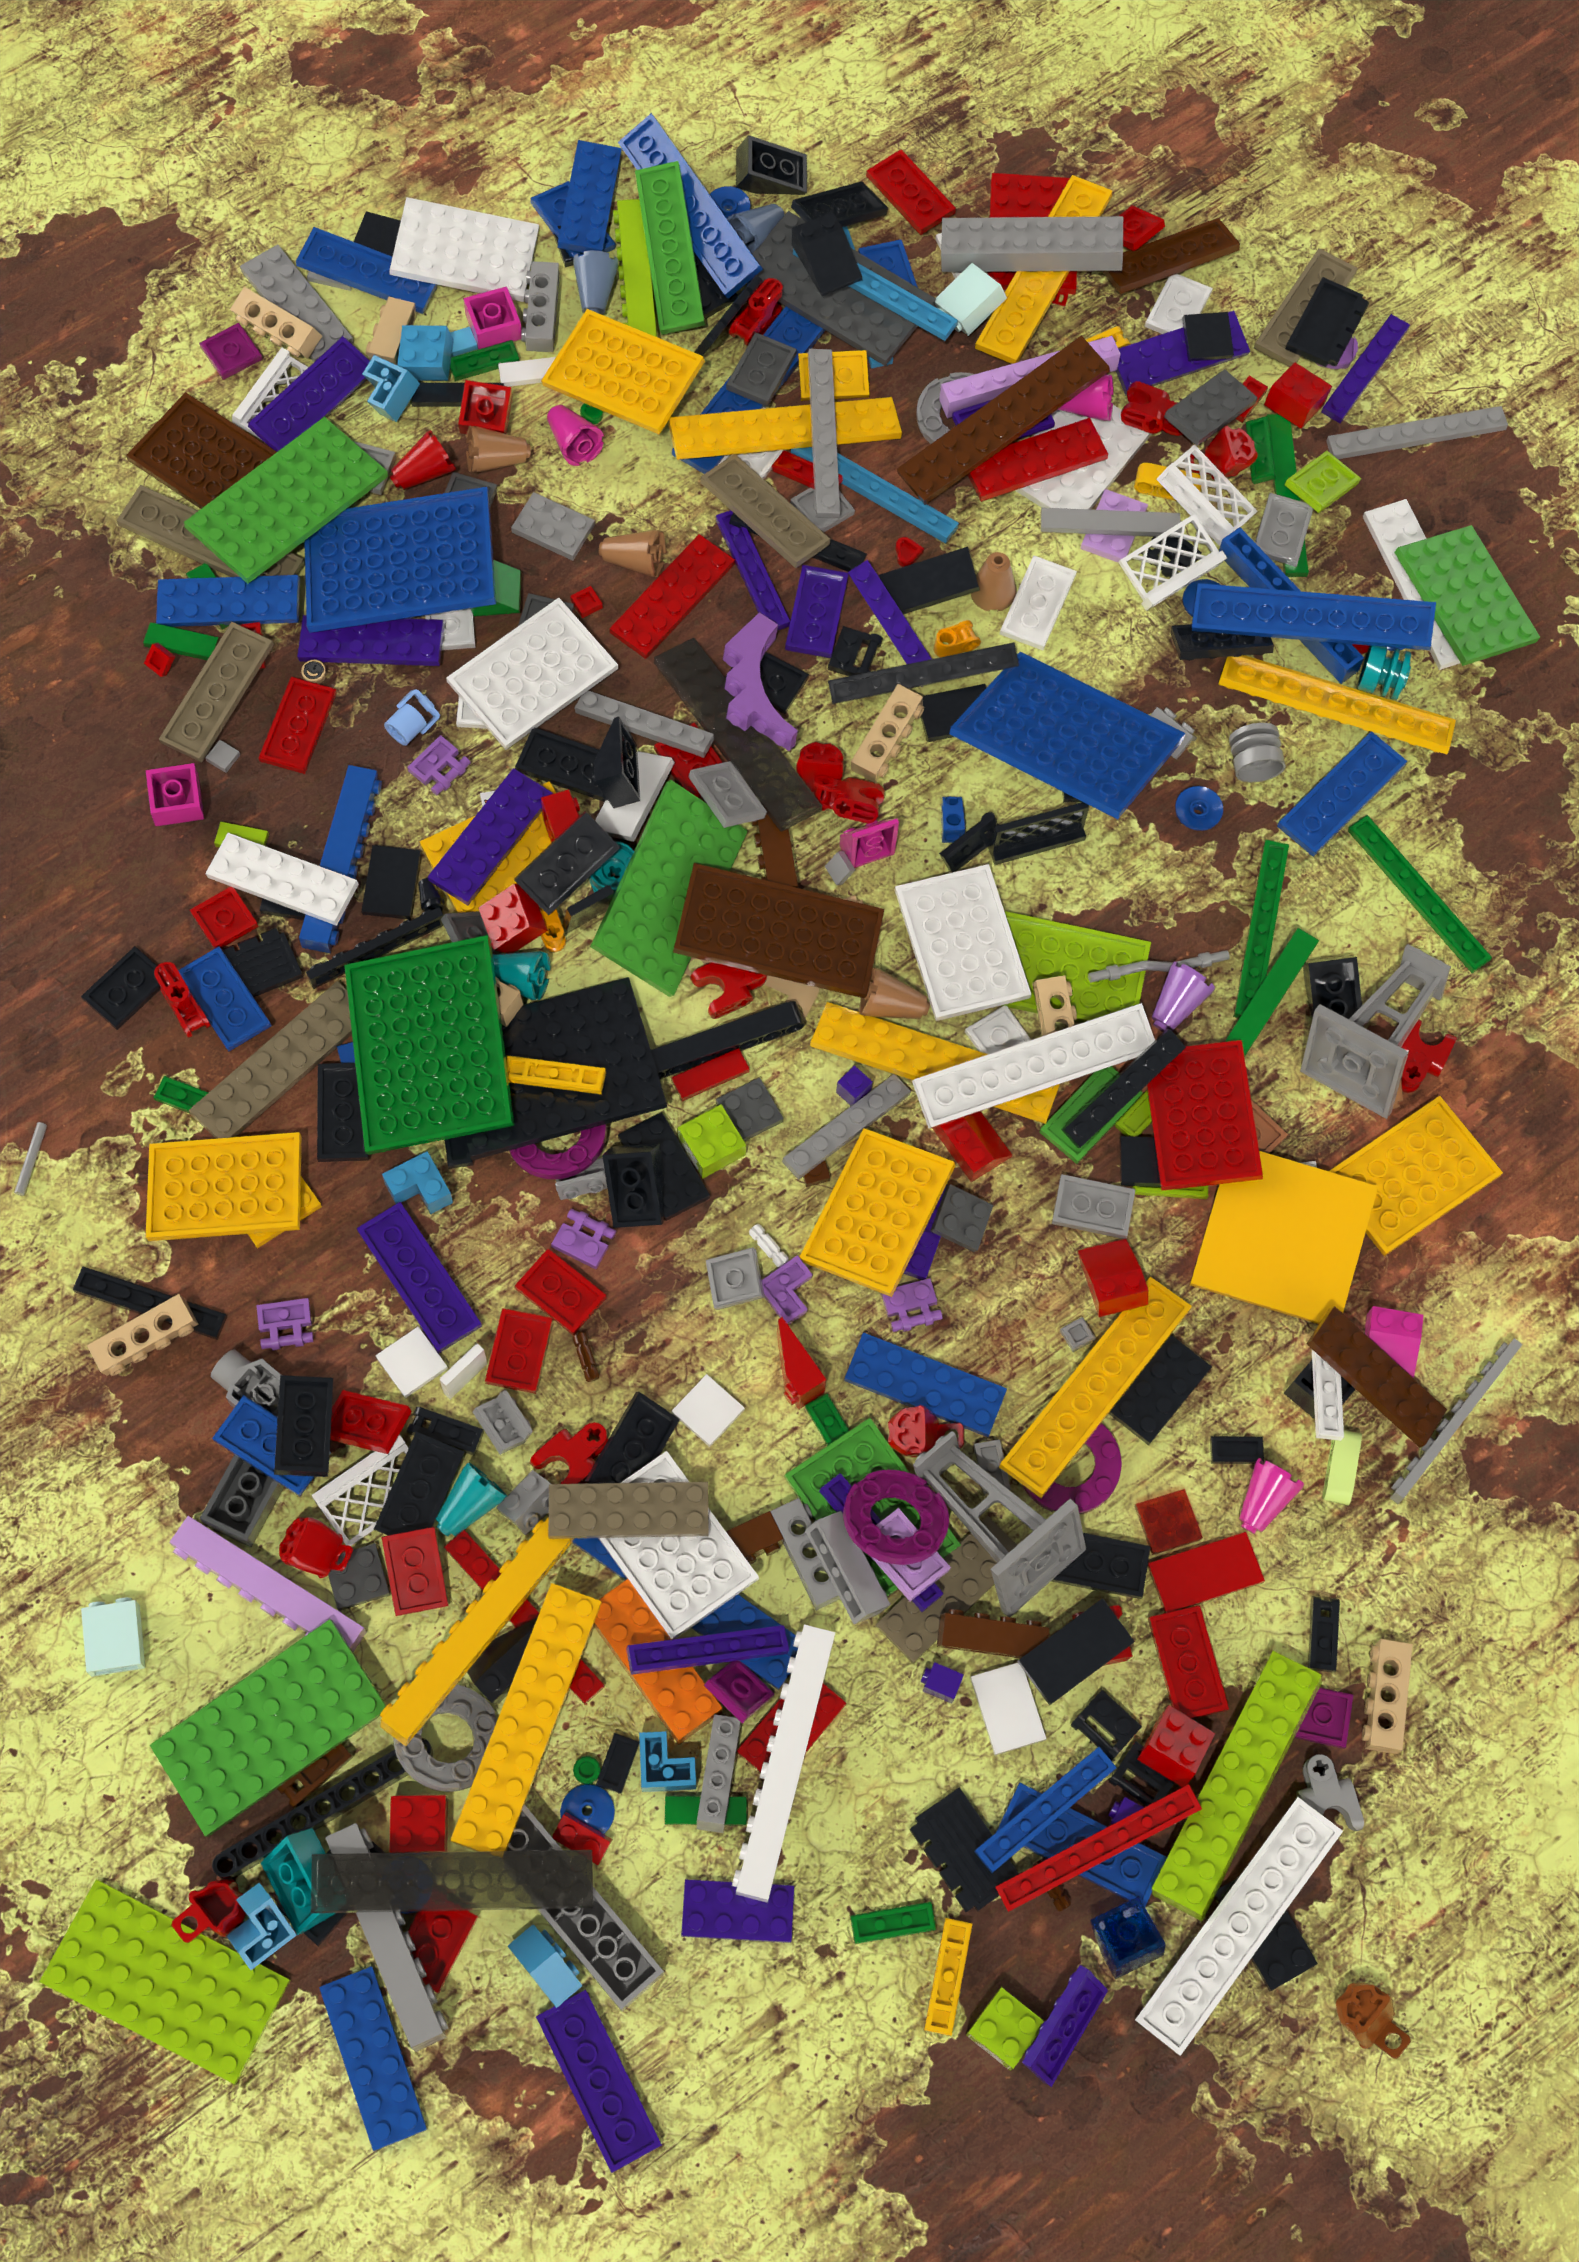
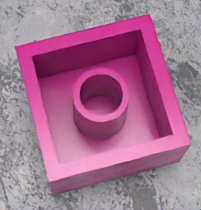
M507 286L463 298L465 315L476 340L478 350L510 340L517 341L521 339V322Z
M194 763L145 770L150 811L155 826L204 819L199 776Z

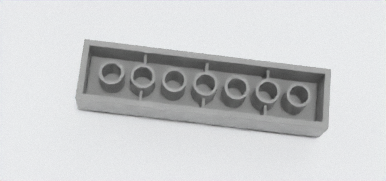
M1123 216L942 218V272H963L971 263L984 272L1122 271Z
M524 1804L503 1861L496 1860L621 2012H623L664 1975V1971Z
M357 1823L325 1837L410 2047L417 2052L447 2038L444 2032L449 2029L443 2013L440 2010L436 2012L433 2004L438 2001L430 1984H424L422 1978L427 1976L421 1960L419 1958L414 1959L412 1952L416 1950V1947L408 1931L403 1932L401 1928L406 1923L398 1906H392L390 1900L394 1899L395 1896L387 1880L382 1881L380 1877L384 1870L376 1853L371 1855L369 1849L374 1846L365 1828L360 1829Z

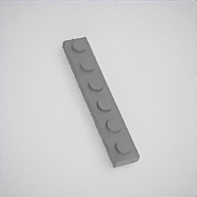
M591 691L585 692L575 706L577 714L609 725L612 724L615 717L619 716L629 732L703 758L714 741V734Z
M893 1074L783 1157V1164L799 1180L860 1134L863 1128L866 1129L910 1095L911 1091Z

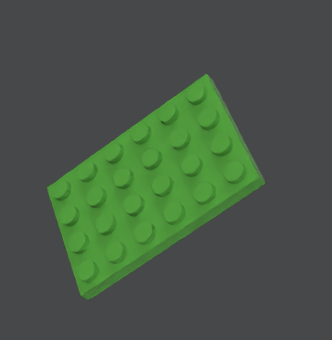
M1472 525L1400 546L1394 552L1423 601L1436 602L1434 619L1462 666L1536 643L1540 639L1539 634Z
M868 1418L786 1473L784 1478L801 1502L808 1505L812 1518L816 1521L836 1513L819 1490L841 1473L849 1484L853 1486L864 1479L867 1474L875 1471L900 1470L908 1473L909 1471L872 1419ZM884 1498L876 1502L871 1508L881 1521L899 1508L917 1530L920 1529L921 1520L919 1513L905 1500ZM949 1527L944 1542L937 1551L942 1558H945L961 1546ZM863 1552L887 1597L896 1592L898 1587L868 1554Z

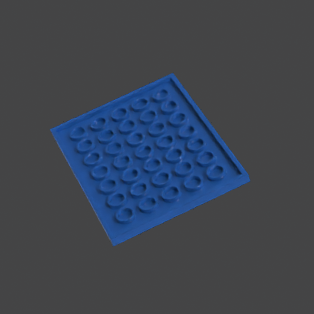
M482 487L347 508L306 539V615L309 633L496 604L488 488Z
M1020 651L1017 654L1019 667L1004 669L951 726L949 734L1119 819L1181 744L1185 733Z

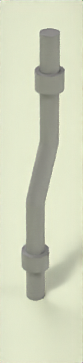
M1228 950L1212 954L1205 952L1198 954V957L1176 962H1178V967L1185 964L1191 968L1198 966L1205 968L1212 966V963L1229 960L1230 956ZM1145 960L1123 966L1112 965L1107 966L1105 970L1088 973L1090 983L1105 979L1112 981L1120 979V976L1145 970L1169 972L1173 962Z

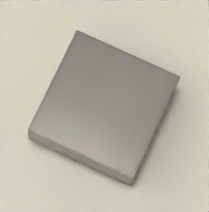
M219 740L205 758L208 763L227 773L239 758L240 752Z
M844 851L837 852L825 865L836 885H843L855 871Z
M1083 1317L1060 1329V1333L1072 1352L1079 1350L1096 1339Z

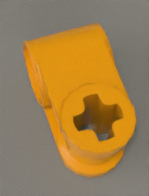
M966 620L957 625L939 630L934 644V653L938 657H945L976 649L981 644V640L979 637H976L972 629V622Z
M539 907L548 930L540 935L547 950L559 952L565 947L566 939L557 909L548 915Z

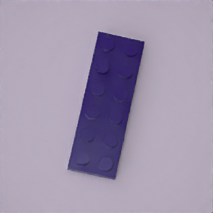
M1235 311L1228 312L1234 351L1232 358L1188 361L1184 327L1119 348L1120 358L1116 373L1125 396L1127 395L1128 387L1135 381L1156 386L1248 355L1251 351Z
M342 336L248 423V428L270 448L278 452L323 417H327L367 379L362 373L370 360Z
M303 615L297 657L300 662L318 660L330 663L440 666L445 624L443 620L403 618L309 633L307 629V615Z
M513 768L428 875V881L468 906L542 812L541 797L553 793Z
M401 1202L356 1228L438 1354L482 1327L481 1322Z
M584 1990L565 2000L557 2008L554 2006L536 2016L611 2173L662 2146L587 1991Z

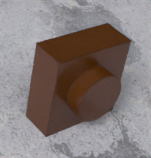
M825 1160L803 1176L806 1187L830 1181Z

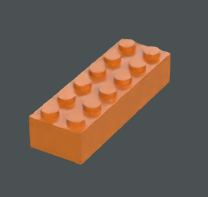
M629 1579L599 1599L602 1601L593 1626L678 1745L713 1721L714 1714H722L723 1708L713 1694L704 1686L705 1683L693 1667L631 1675L626 1651L628 1645L671 1640V1638Z

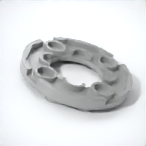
M950 373L948 377L933 380L922 391L917 404L916 418L920 432L930 444L950 431L942 423L940 417V409L942 408L939 401L941 384L975 374Z
M456 1685L430 1718L437 1714L450 1713L459 1716L467 1722L472 1730L474 1742L472 1750L466 1758L454 1763H444L431 1757L425 1750L424 1743L422 1742L421 1734L423 1727L406 1747L393 1737L394 1749L404 1770L418 1783L428 1788L445 1792L460 1791L472 1786L497 1722L494 1714L495 1710L484 1697L470 1688Z

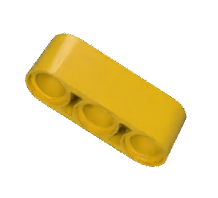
M1142 463L1138 466L1134 483L1136 491L1176 501L1156 480L1167 467L1152 463ZM1180 470L1186 476V471ZM1192 473V477L1200 479L1199 474ZM1193 484L1201 492V485Z

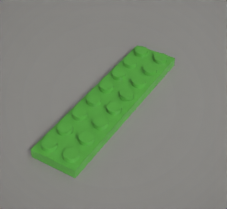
M679 161L635 170L661 335L705 326Z

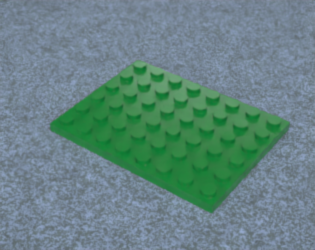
M488 935L344 965L365 1153L371 1155L514 1126L491 939Z

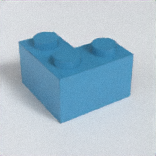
M373 355L362 373L375 387L367 402L380 415L397 422L420 383L408 370L376 355Z
M428 1151L382 1174L384 1183L395 1204L419 1194L429 1213L432 1214L453 1203L451 1193Z
M666 1731L639 1733L642 1792L696 1790L695 1757L668 1759Z
M260 1882L236 1899L249 1919L227 1935V1938L250 1970L297 1936Z
M532 1924L508 1945V1948L556 2008L583 1986L576 1978L580 1972L570 1960L566 1963L563 1961V1958L567 1955L545 1929L540 1932Z

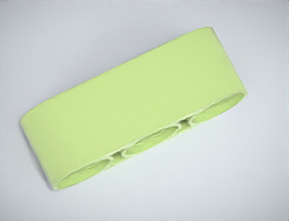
M1344 1429V1438L1341 1441L1331 1440L1322 1494L1323 1500L1344 1505L1350 1504L1354 1490L1362 1433Z

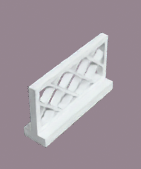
M282 347L233 413L232 423L258 437L248 428V423L263 410L262 404L264 402L272 401L279 395L275 393L274 388L276 385L286 383L288 387L290 383L299 377H288L287 370L291 365L300 371V375L308 367L292 358L290 352Z
M1195 444L1174 463H1171L1156 479L1190 516L1196 515L1207 534L1219 546L1223 538L1243 526L1258 512ZM1191 454L1199 461V465L1190 462ZM1177 467L1185 468L1186 476ZM1191 470L1200 471V479L1192 477ZM1206 473H1211L1215 481L1206 480ZM1193 484L1201 485L1202 493ZM1207 486L1216 488V495L1208 494ZM1222 489L1227 490L1231 498L1222 497ZM1209 501L1217 502L1218 510ZM1223 503L1230 504L1232 512L1224 511ZM1237 506L1243 507L1248 514H1238ZM1225 517L1233 519L1234 527L1225 519Z
M1193 514L1127 555L1118 563L1142 598V606L1148 611L1221 565L1227 557L1223 551H1218L1196 515ZM1192 522L1197 530L1195 537L1184 534L1185 525ZM1169 535L1179 538L1177 549L1165 546L1166 538ZM1183 539L1194 542L1193 552L1181 550ZM1198 543L1207 545L1211 553L1206 556L1196 554ZM1150 547L1160 549L1158 560L1147 558V552ZM1164 551L1176 553L1174 564L1162 561ZM1180 555L1192 557L1189 567L1178 565ZM1131 559L1142 561L1140 572L1131 570L1127 562ZM1145 562L1157 565L1155 576L1144 573ZM1161 566L1173 569L1170 579L1159 577ZM1142 578L1154 580L1153 589L1148 593L1145 592L1141 585Z
M400 1434L389 1454L374 1451L312 1494L313 1500L337 1534L342 1535L345 1545L352 1546L374 1531L376 1522L364 1521L367 1506H373L383 1509L388 1492L392 1488L389 1487L392 1472H399V1469H393L394 1460L403 1452L407 1454L409 1449ZM391 1461L390 1468L383 1467ZM377 1470L389 1471L387 1486L371 1484L373 1473ZM369 1477L368 1483L361 1482ZM356 1485L366 1486L365 1502L349 1499L351 1488ZM370 1487L386 1490L383 1505L368 1502ZM347 1492L346 1498H340L341 1495ZM334 1500L345 1502L343 1517L331 1515L326 1506ZM348 1502L364 1505L361 1520L346 1518ZM335 1519L342 1520L341 1528L339 1527ZM345 1521L361 1523L359 1534L351 1540L343 1532ZM363 1524L371 1525L362 1531Z

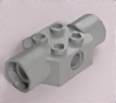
M235 1349L227 1352L213 1368L211 1378L228 1391L226 1399L230 1406L235 1408L244 1395L278 1417L281 1374L263 1359L251 1363Z

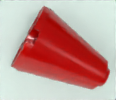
M430 430L391 469L393 474L389 477L396 488L401 486L405 490L451 473L456 468L436 436Z

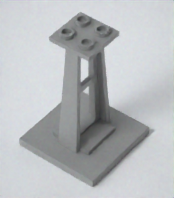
M1407 944L1400 967L1350 1019L1319 1004L1314 1011L1300 1072L1387 1119L1392 1113L1408 1056V1051L1401 1047L1432 997L1439 1001L1441 1000L1451 966ZM1405 982L1421 990L1407 1013L1401 1014L1386 1006L1385 1003ZM1376 1013H1382L1399 1023L1389 1040L1364 1028Z
M953 1431L946 1436H941L936 1441L934 1447L927 1453L920 1454L913 1464L916 1476L927 1481L926 1485H930L936 1493L939 1492L947 1506L997 1562L991 1568V1573L1001 1611L1007 1617L1015 1614L1086 1550L1078 1505L1069 1499L1048 1519L1043 1518L961 1452L956 1434ZM953 1464L989 1493L973 1509L967 1507L940 1477ZM997 1502L1001 1503L1033 1530L1031 1534L1010 1552L979 1520L980 1515Z

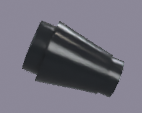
M428 878L420 880L418 886L421 909L426 911L439 907L443 911L445 901L436 886L428 881Z

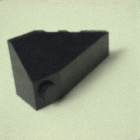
M537 1618L495 1638L468 1670L467 1673L474 1685L491 1703H500L507 1696Z

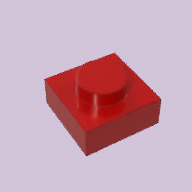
M591 586L570 596L572 604H574L582 618L603 608L602 602Z
M154 643L149 650L144 664L160 677L167 676L176 656L161 644Z

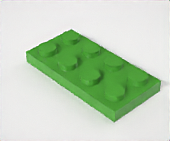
M1112 1066L1094 1072L1040 1129L1039 1133L1076 1164L1088 1154L1143 1094L1140 1091L1081 1148H1077L1061 1129L1120 1074Z

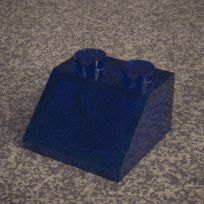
M1139 1896L1090 1920L1101 1955L1115 1980L1164 1956L1166 1943Z

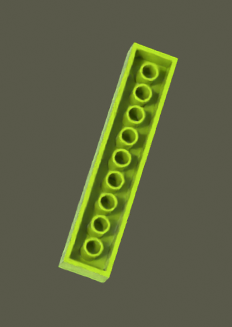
M1272 1651L1197 1798L1202 1810L1188 1816L1152 1887L1154 1897L1203 1921L1322 1684L1321 1674Z

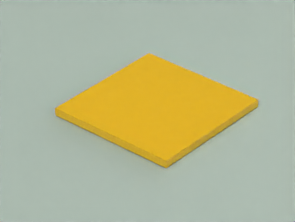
M1259 1151L1263 1172L1262 1180L1219 1184L1190 1285L1320 1324L1330 1308L1335 1306L1342 1313L1344 1311L1378 1186Z

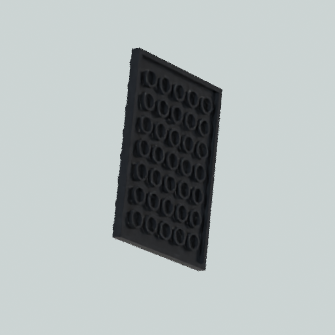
M629 977L523 1005L507 1027L501 1024L505 1057L515 1056L605 1068L606 1076L602 1094L509 1083L514 1126L465 1135L473 1161L667 1108L666 1099Z

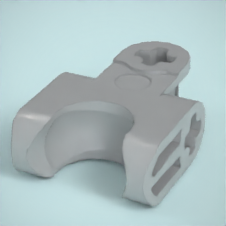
M1315 1755L1308 1759L1302 1768L1307 1788L1298 1790L1296 1797H1299L1321 1815L1324 1814L1326 1809H1336L1343 1815L1349 1829L1353 1831L1362 1830L1364 1819L1350 1778L1338 1780L1331 1759L1325 1755ZM1315 1766L1322 1767L1323 1772L1320 1774L1319 1772L1314 1773L1313 1768Z

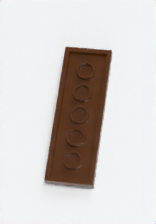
M1216 218L1142 245L1136 251L1129 250L1123 252L1122 271L1102 272L1119 294H1123L1240 250V243L1223 222Z
M1335 1306L1330 1308L1306 1344L1419 1448L1425 1446L1447 1409Z

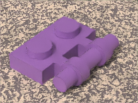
M440 735L407 768L408 772L425 786L431 780H434L436 784L431 788V791L435 795H439L443 790L446 791L451 786V782L457 776H462L466 772L465 768L471 762L465 756L458 762L455 759L459 754L458 749ZM448 765L451 769L443 776L439 772Z
M571 1208L567 1218L575 1221L573 1227L563 1223L551 1243V1247L597 1269L608 1250V1245L601 1242L603 1236L612 1240L616 1230L608 1227L609 1224L604 1221L598 1222L588 1217V1213L578 1212ZM583 1226L595 1231L593 1237L581 1232Z
M930 1278L898 1286L892 1297L881 1293L887 1316L898 1315L899 1320L891 1322L893 1332L899 1330L906 1332L911 1330V1327L922 1324L928 1326L932 1325L933 1321L943 1319L940 1309L930 1311L929 1309L930 1306L937 1305L938 1302ZM920 1309V1315L908 1317L907 1312Z
M308 1298L256 1305L260 1333L270 1331V1338L260 1339L262 1349L272 1348V1350H279L282 1346L295 1345L300 1347L304 1346V1343L314 1342L313 1332L302 1333V1327L312 1325ZM293 1328V1335L279 1336L278 1330Z

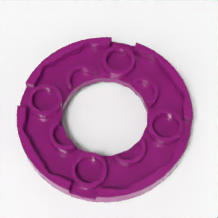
M605 1124L581 1131L578 1143L564 1153H545L538 1149L535 1144L510 1150L509 1152L516 1164L531 1175L544 1179L568 1178L586 1170L597 1160L606 1142L607 1127Z
M1102 1423L1085 1443L1091 1450L1095 1462L1093 1474L1086 1483L1077 1487H1065L1054 1482L1042 1498L1022 1485L1026 1493L1038 1505L1053 1512L1057 1511L1064 1503L1071 1499L1078 1505L1079 1514H1084L1098 1508L1111 1496L1120 1478L1122 1462L1115 1438Z
M880 1470L867 1474L864 1479L851 1487L843 1508V1520L850 1538L863 1552L878 1561L907 1565L928 1559L941 1547L949 1527L947 1506L939 1492L936 1494L926 1485L927 1481L905 1471ZM884 1498L905 1500L919 1513L921 1520L920 1529L913 1536L905 1537L904 1539L891 1538L890 1535L885 1536L872 1523L870 1516L871 1508L876 1502Z

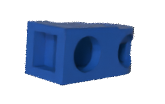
M942 797V843H953L965 834L962 797Z

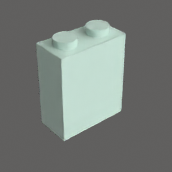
M971 263L936 297L935 305L941 311L958 320L955 327L957 332L963 331L969 336L1007 299V296L1001 284Z
M125 1597L116 1599V1603L92 1602L88 1604L89 1607L81 1608L86 1672L91 1677L145 1668L140 1605L136 1600Z

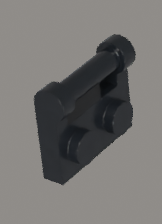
M843 626L828 664V670L846 676L870 672L869 669L876 650L881 646L883 638L878 634H867ZM862 644H866L868 648L861 667H854Z
M1103 1690L1099 1692L1070 1725L1075 1730L1079 1729L1097 1747H1100L1111 1761L1142 1728L1136 1720ZM1090 1717L1117 1743L1111 1746L1085 1720Z
M1136 1741L1110 1778L1109 1783L1114 1787L1118 1785L1141 1803L1148 1806L1165 1797L1174 1782L1137 1760L1144 1746ZM1126 1770L1158 1792L1154 1798L1123 1777Z

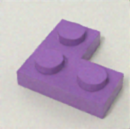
M798 1255L762 1280L765 1299L780 1318H784L788 1325L807 1312L806 1306L794 1290L809 1281L813 1276Z

